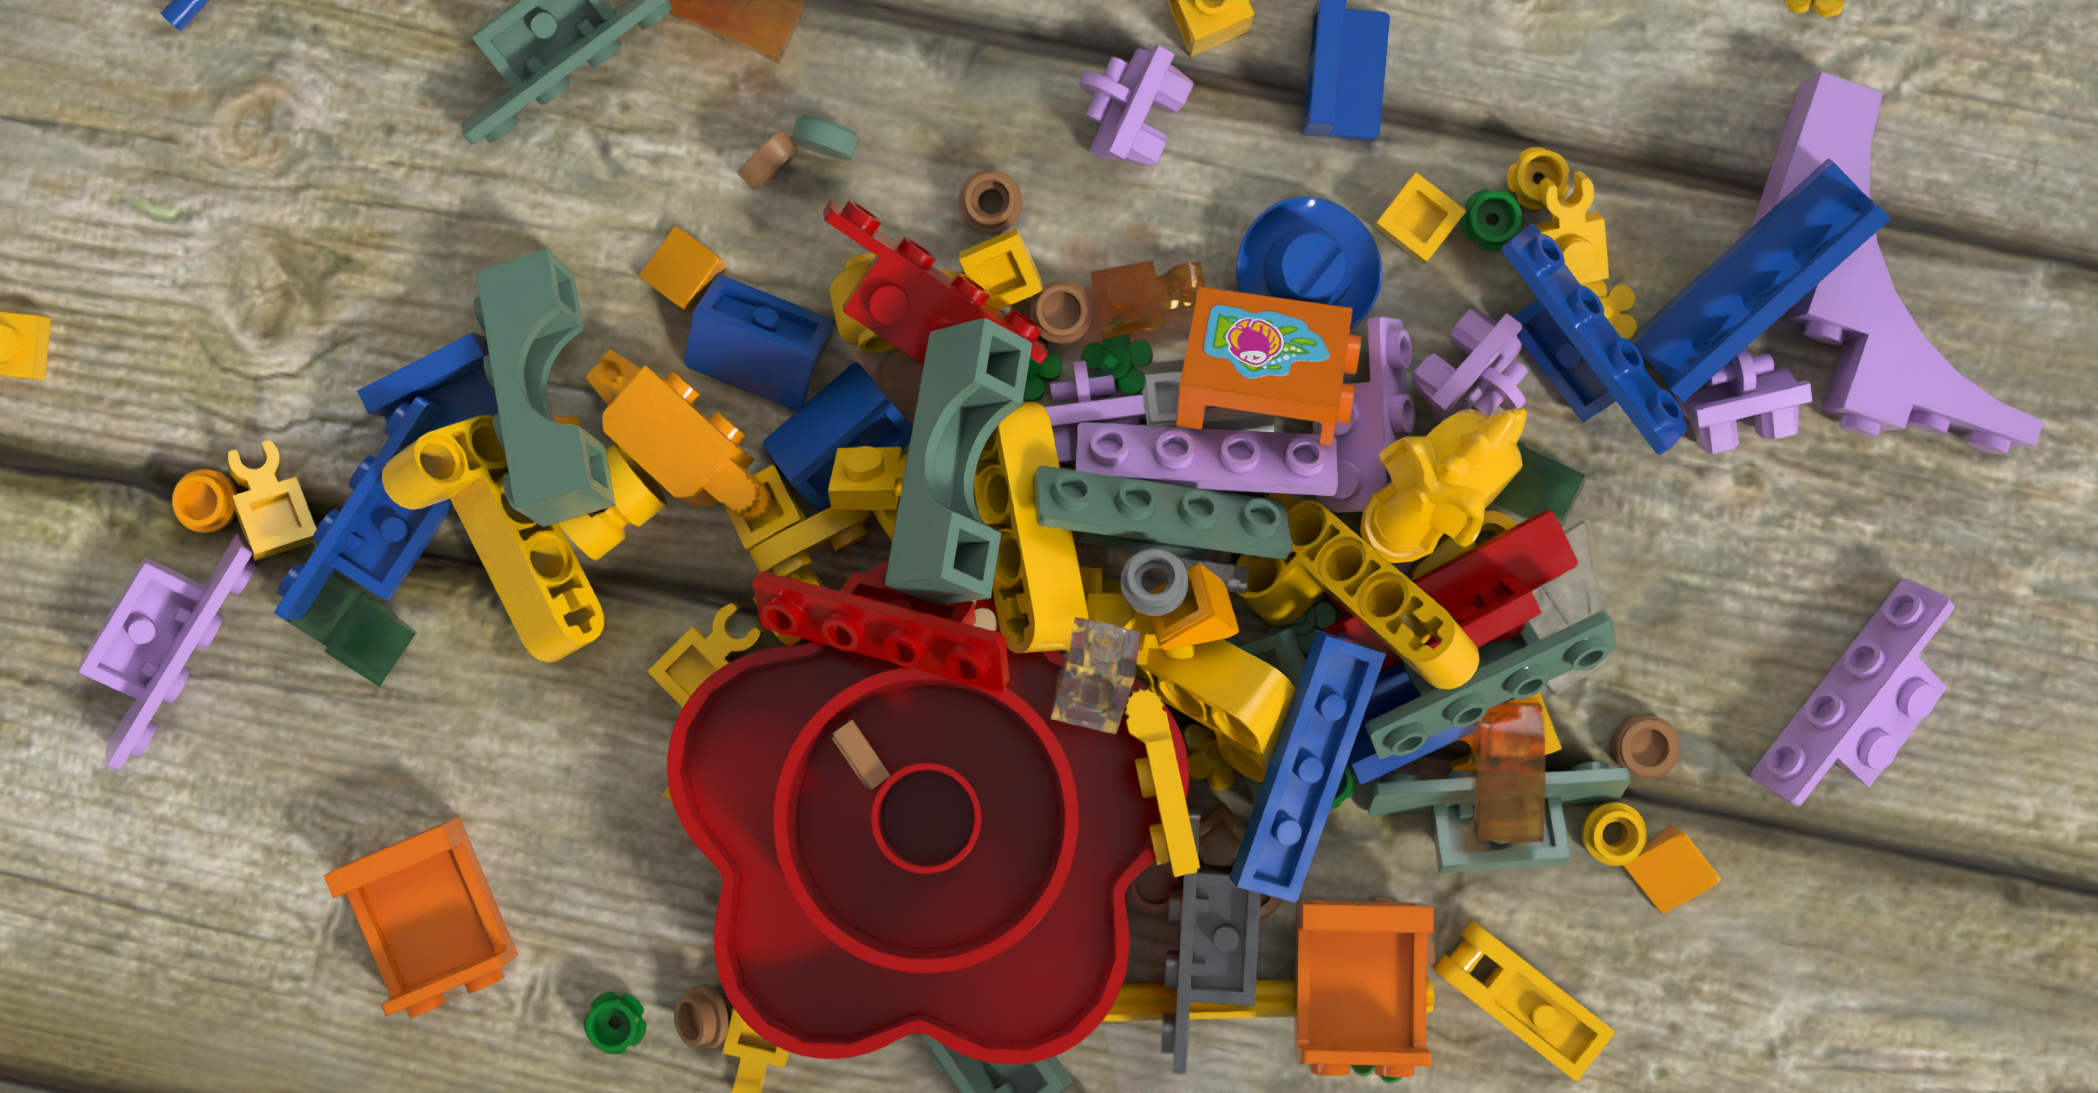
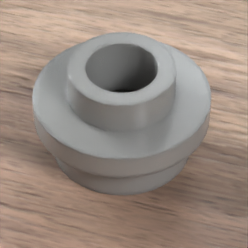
M1143 550L1131 557L1123 568L1121 574L1122 594L1126 602L1139 613L1149 616L1168 614L1175 610L1186 597L1188 590L1187 570L1177 556L1166 550ZM1158 575L1166 580L1167 587L1162 592L1153 594L1147 592L1142 587L1143 581L1149 576Z

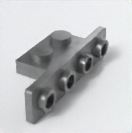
M1188 805V814L1198 855L1201 806ZM1197 869L1196 873L1184 875L1183 886H1170L1168 924L1181 925L1180 950L1167 949L1165 989H1177L1176 1014L1163 1013L1161 1053L1174 1054L1173 1073L1186 1074L1190 1002L1255 1006L1261 893L1237 887L1229 879L1231 871Z

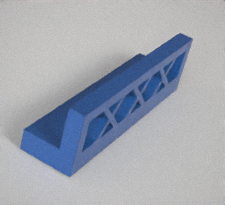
M1828 158L1636 331L1629 341L1636 346L1640 354L1662 375L1669 389L1684 403L1890 221L1891 218L1877 203L1866 196L1835 162Z
M1320 630L1316 631L1296 692L1229 879L1239 888L1295 903L1298 901L1386 653L1356 635L1339 631L1337 636Z

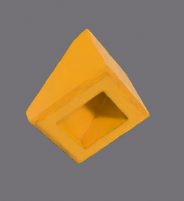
M675 225L639 274V277L681 309L692 314L717 274H721L728 263Z
M1201 563L1187 569L1188 590L1183 602L1168 614L1151 616L1159 647L1164 651L1226 639L1239 633L1225 583ZM1167 582L1149 591V593L1156 594L1162 592L1167 587Z
M1672 825L1666 827L1646 843L1643 851L1636 859L1622 865L1661 914L1709 890L1721 881L1720 876L1681 829Z

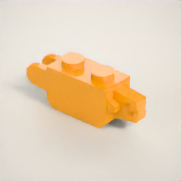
M611 349L602 356L599 363L590 370L585 378L608 406L602 413L603 432L673 497L678 500L684 499L694 508L713 507L719 502L726 506V509L735 514L738 513L739 516L744 517L748 521L751 519L756 522L758 518L763 520L764 515H769L768 511L772 509L771 503L774 502L770 498L772 494L767 491V487L762 486L763 483L747 470L755 459L739 445L746 435L718 410L710 418L694 404L701 394L675 371L671 370L664 378L646 365L640 369Z

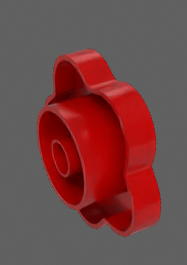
M889 559L876 565L864 574L886 579ZM992 589L991 598L977 600L975 610L985 608L992 611L997 619L996 632H1000ZM814 641L804 645L757 651L726 664L709 676L689 697L675 722L667 754V778L672 803L682 826L698 849L716 866L722 877V889L714 923L715 962L726 996L743 1021L771 1044L794 1054L817 1059H841L860 1056L884 1048L910 1034L921 1033L970 1058L996 1064L1018 1065L1034 1063L1057 1056L1076 1046L1089 1036L1111 1010L1125 978L1130 946L1129 924L1125 904L1126 890L1129 884L1156 859L1149 825L1161 823L1156 796L1145 799L1142 797L1135 759L1147 757L1144 743L1128 733L1126 720L1129 717L1125 715L1127 709L1124 707L1128 703L1127 697H1131L1133 691L1135 693L1139 692L1140 688L1145 691L1148 687L1127 672L1106 663L1082 662L1081 658L1064 655L1057 650L1014 653L1006 646L1010 680L1003 691H997L978 685L965 684L956 679L919 669L902 667L895 663L863 654L842 651L833 646ZM1164 705L1162 710L1167 713L1185 800H1187L1189 787L1187 751L1180 729L1172 714ZM852 719L891 775L872 790L870 787L866 788L832 740L834 736L832 733Z

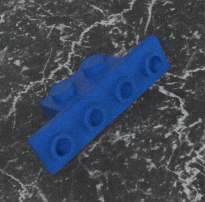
M1530 224L1502 246L1504 255L1537 296V299L1512 316L1522 324V329L1517 334V337L1583 423L1617 401L1655 453L1658 455L1663 454L1671 449L1688 429L1679 403L1668 391L1659 388L1644 368L1642 356L1636 346L1628 339L1620 337L1604 316V308L1597 295L1591 289L1582 286L1566 266L1564 255L1559 245L1550 236L1542 234L1536 225Z
M417 396L412 404L405 401L395 410L384 430V433L390 436L376 458L372 455L367 456L353 473L349 481V487L354 492L341 511L333 509L319 524L313 536V541L318 543V546L306 564L303 565L299 562L293 566L279 585L277 595L283 599L275 609L274 614L285 621L301 619L335 569L383 600H392L452 509L453 504L448 499L422 509L411 510L401 507L389 497L384 489L382 482L383 468L387 461L425 434L442 406L431 399Z

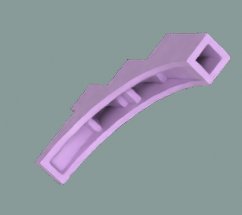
M1820 72L1799 85L1752 226L1828 158L1835 162L1858 188L1870 198L1871 142L1883 92L1825 72ZM1876 233L1789 309L1786 320L1806 326L1803 333L1806 337L1830 345H1842L1843 340H1845L1821 412L1842 418L1839 428L1863 437L1878 438L1879 432L1905 429L1906 424L1926 432L1946 435L1949 428L1970 435L1967 443L1969 446L1998 455H2007L2009 448L2036 446L2044 421L1998 401L1960 374L1921 333L1895 291L1878 245Z

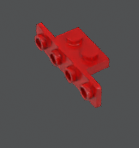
M830 199L823 210L824 221L876 255L843 304L842 309L845 314L923 365L930 331L987 318L1032 342L1030 358L1042 364L1049 353L1043 340L1039 338L1043 329L1037 323L1014 308H1011L1008 314L1005 315L986 303L990 296L987 290L962 273H958L952 280L934 268L932 265L936 261V257L912 239L904 236L898 244L880 232L878 228L882 221L860 204L849 200L845 207Z
M1544 510L1412 582L1442 606L1478 648L1491 640L1494 642L1505 641L1521 633L1526 628L1527 621L1542 614L1532 591L1576 568L1578 560L1556 515L1550 510ZM1398 607L1396 610H1394V611L1392 612V614L1395 613L1396 611H1398V609H1399L1400 607ZM1352 614L1323 629L1324 632L1337 636L1339 631L1356 635L1386 653L1380 672L1402 661L1396 653ZM1432 635L1424 643V645L1430 646L1432 649L1440 644Z
M760 571L752 581L761 625L779 634L796 636L833 646L842 651L863 654L889 661L902 667L919 669L956 679L965 684L978 685L997 691H1003L1010 680L1005 636L1000 632L974 626L976 616L974 602L972 601L933 605L885 586L886 579L854 571L840 591Z

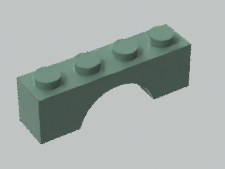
M548 249L476 271L480 297L474 300V310L487 338L489 354L484 356L483 364L486 377L496 393L499 413H496L493 417V426L499 443L505 449L508 473H505L503 476V487L510 505L513 509L542 527L615 506L605 445L578 425L555 422L547 403V381L556 357L569 341L584 330L574 273Z
M987 318L930 331L885 586L933 605L990 599L992 594L1001 532L985 524L977 512L973 493L974 475L982 449L994 429L1004 418L1023 404L1032 342Z

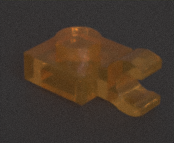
M1153 260L1090 272L1102 339L1165 328L1164 310L1195 307L1198 287H1205L1200 262L1179 264L1156 277Z

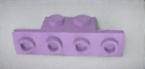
M1387 317L1368 318L1370 382L1348 384L1355 385L1349 425L1336 423L1334 437L1337 440V490L1333 496L1316 495V502L1322 504L1331 513L1362 512L1373 492L1392 481L1389 472L1379 460L1380 452L1393 442L1409 436V432L1413 430L1415 408L1411 396L1407 394L1406 368L1411 364L1412 344L1408 332L1404 330L1403 321L1400 319ZM1313 421V434H1321V423ZM1415 561L1391 564L1402 573H1411Z
M1081 422L1077 428L1075 470L1254 497H1263L1264 492L1333 496L1338 486L1337 440L1334 437L1332 446L1319 444L1320 435L1206 428L1200 430L1187 427Z
M238 533L234 536L205 585L144 557L78 664V673L135 698L106 746V766L119 771L129 754L138 758L144 752L157 725L151 719L163 700L172 703L180 694L190 672V669L183 666L196 646L202 649L208 647L221 625L223 615L217 613L226 596L229 592L239 595L248 583L255 569L256 561L250 559L252 550L244 536Z
M1909 579L1901 580L1751 772V778L1762 787L1794 806H1800L1834 762L1850 777L1870 787L1883 769L1891 764L1897 751L1923 718L1931 713L1937 700L1947 689L1946 685L1927 667L1918 655L1954 610L1955 605L1947 596Z

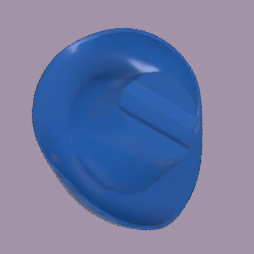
M1314 197L1286 199L1274 204L1260 214L1249 227L1242 240L1236 265V279L1239 292L1353 308L1350 330L1358 325L1373 308L1381 289L1383 277L1379 250L1365 225L1342 206Z

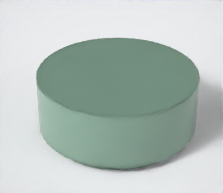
M802 115L797 118L791 137L792 140L803 148L845 161L852 160L859 138L854 131L842 125L809 115Z

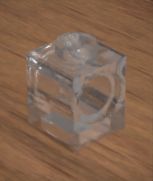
M1075 617L1058 672L1051 719L1116 734L1135 679L1140 632L1108 623Z

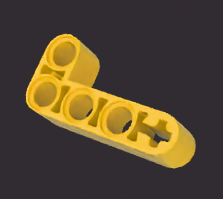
M1023 402L1022 406L1010 413L994 429L978 459L973 483L979 516L989 527L1001 532L992 589L1000 632L1005 636L1006 646L1014 653L1077 649L1083 644L1089 626L1088 611L1072 530L1044 527L1036 522L1034 474L1039 466L1060 468L1048 412L1043 405L1037 402Z
M477 416L424 434L387 461L384 466L382 482L389 497L401 507L411 510L422 509L448 499L451 500L523 645L532 656L544 662L559 661L599 637L604 628V614L601 605L562 528L558 523L542 527L513 509L506 497L503 487V476L505 473H508L505 449L501 446L495 434L493 426L494 416Z
M1304 500L1286 509L1292 542V550L1286 559L1242 554L1233 566L1231 573L1233 589L1265 622L1272 626H1284L1293 623L1326 591L1432 686L1447 690L1460 687L1469 681L1477 670L1480 659L1478 648L1452 616L1333 513L1316 501ZM1398 607H1400V608L1398 609V611H1396L1395 613L1392 614V612H1393L1394 610H1396ZM1431 635L1440 643L1434 649L1424 645Z
M1102 576V593L1122 594L1121 583ZM1084 593L1085 601L1087 602L1088 593ZM1224 639L1195 644L1194 657L1189 659L1177 660L1166 656L1161 649H1149L1147 665L1106 663L1137 678L1153 692L1156 691V695L1158 697L1161 696L1163 702L1214 730L1219 750L1225 760L1245 777L1256 782L1264 781L1296 692V688L1291 681L1279 670Z

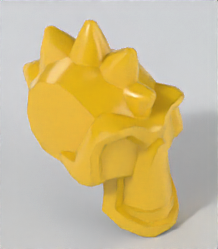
M1516 408L1488 416L1477 410L1464 409L1442 421L1426 436H1406L1382 450L1379 454V460L1389 472L1392 481L1388 485L1375 490L1364 507L1360 526L1361 538L1390 563L1413 562L1433 553L1443 534L1449 535L1461 547L1471 545L1478 537L1482 528L1485 508L1495 500L1523 467L1521 454L1516 444L1523 432L1527 415L1524 408Z

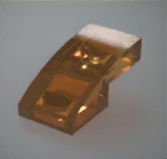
M671 0L670 3L673 8L668 14L723 41L727 38L779 64L806 8L804 0Z
M1503 702L1488 709L1485 716L1475 722L1477 731L1473 735L1472 765L1477 770L1473 834L1478 841L1543 842L1545 821L1543 707L1540 703Z

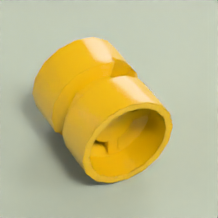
M614 441L606 447V454L616 505L609 507L604 512L598 510L558 523L579 549L595 561H598L626 538V525L630 524L640 527L668 505L666 498L650 475Z

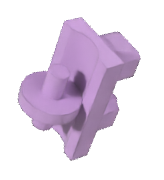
M1155 45L1152 51L1138 48L1135 50L1129 64L1119 58L1111 57L1104 75L1088 71L1084 72L1079 86L1093 96L1085 116L1094 122L1101 123L1089 153L1104 161L1125 160L1142 166H1154L1158 162L1166 145L1167 135L1143 123L1152 103L1169 113L1178 112L1185 104L1193 87V81L1171 65L1174 53L1160 45Z
M1471 308L1456 323L1450 334L1451 343L1469 355L1464 362L1455 369L1433 353L1427 356L1412 374L1413 387L1432 405L1434 422L1439 425L1453 414L1464 409H1470L1471 406L1472 410L1480 411L1488 416L1498 406L1504 410L1523 407L1526 399L1518 389L1517 384L1525 377L1528 370L1520 362L1513 360L1523 349V345L1517 337V334L1522 329L1520 322L1507 313L1497 322Z
M1747 347L1707 381L1708 385L1702 386L1684 403L1675 395V399L1682 409L1683 416L1691 422L1697 445L1708 454L1735 449L1739 445L1736 420L1754 416L1755 432L1763 439H1779L1795 435L1798 432V405L1812 402L1811 385L1808 381L1797 382L1790 369L1785 366L1774 369V362L1769 353L1751 357Z
M1086 360L1073 362L1075 380L1050 383L1052 402L1077 399L1078 403L1044 407L1051 421L1060 467L1076 465V432L1079 423L1144 424L1145 407L1143 395L1091 401V397L1115 394L1113 375L1088 378Z

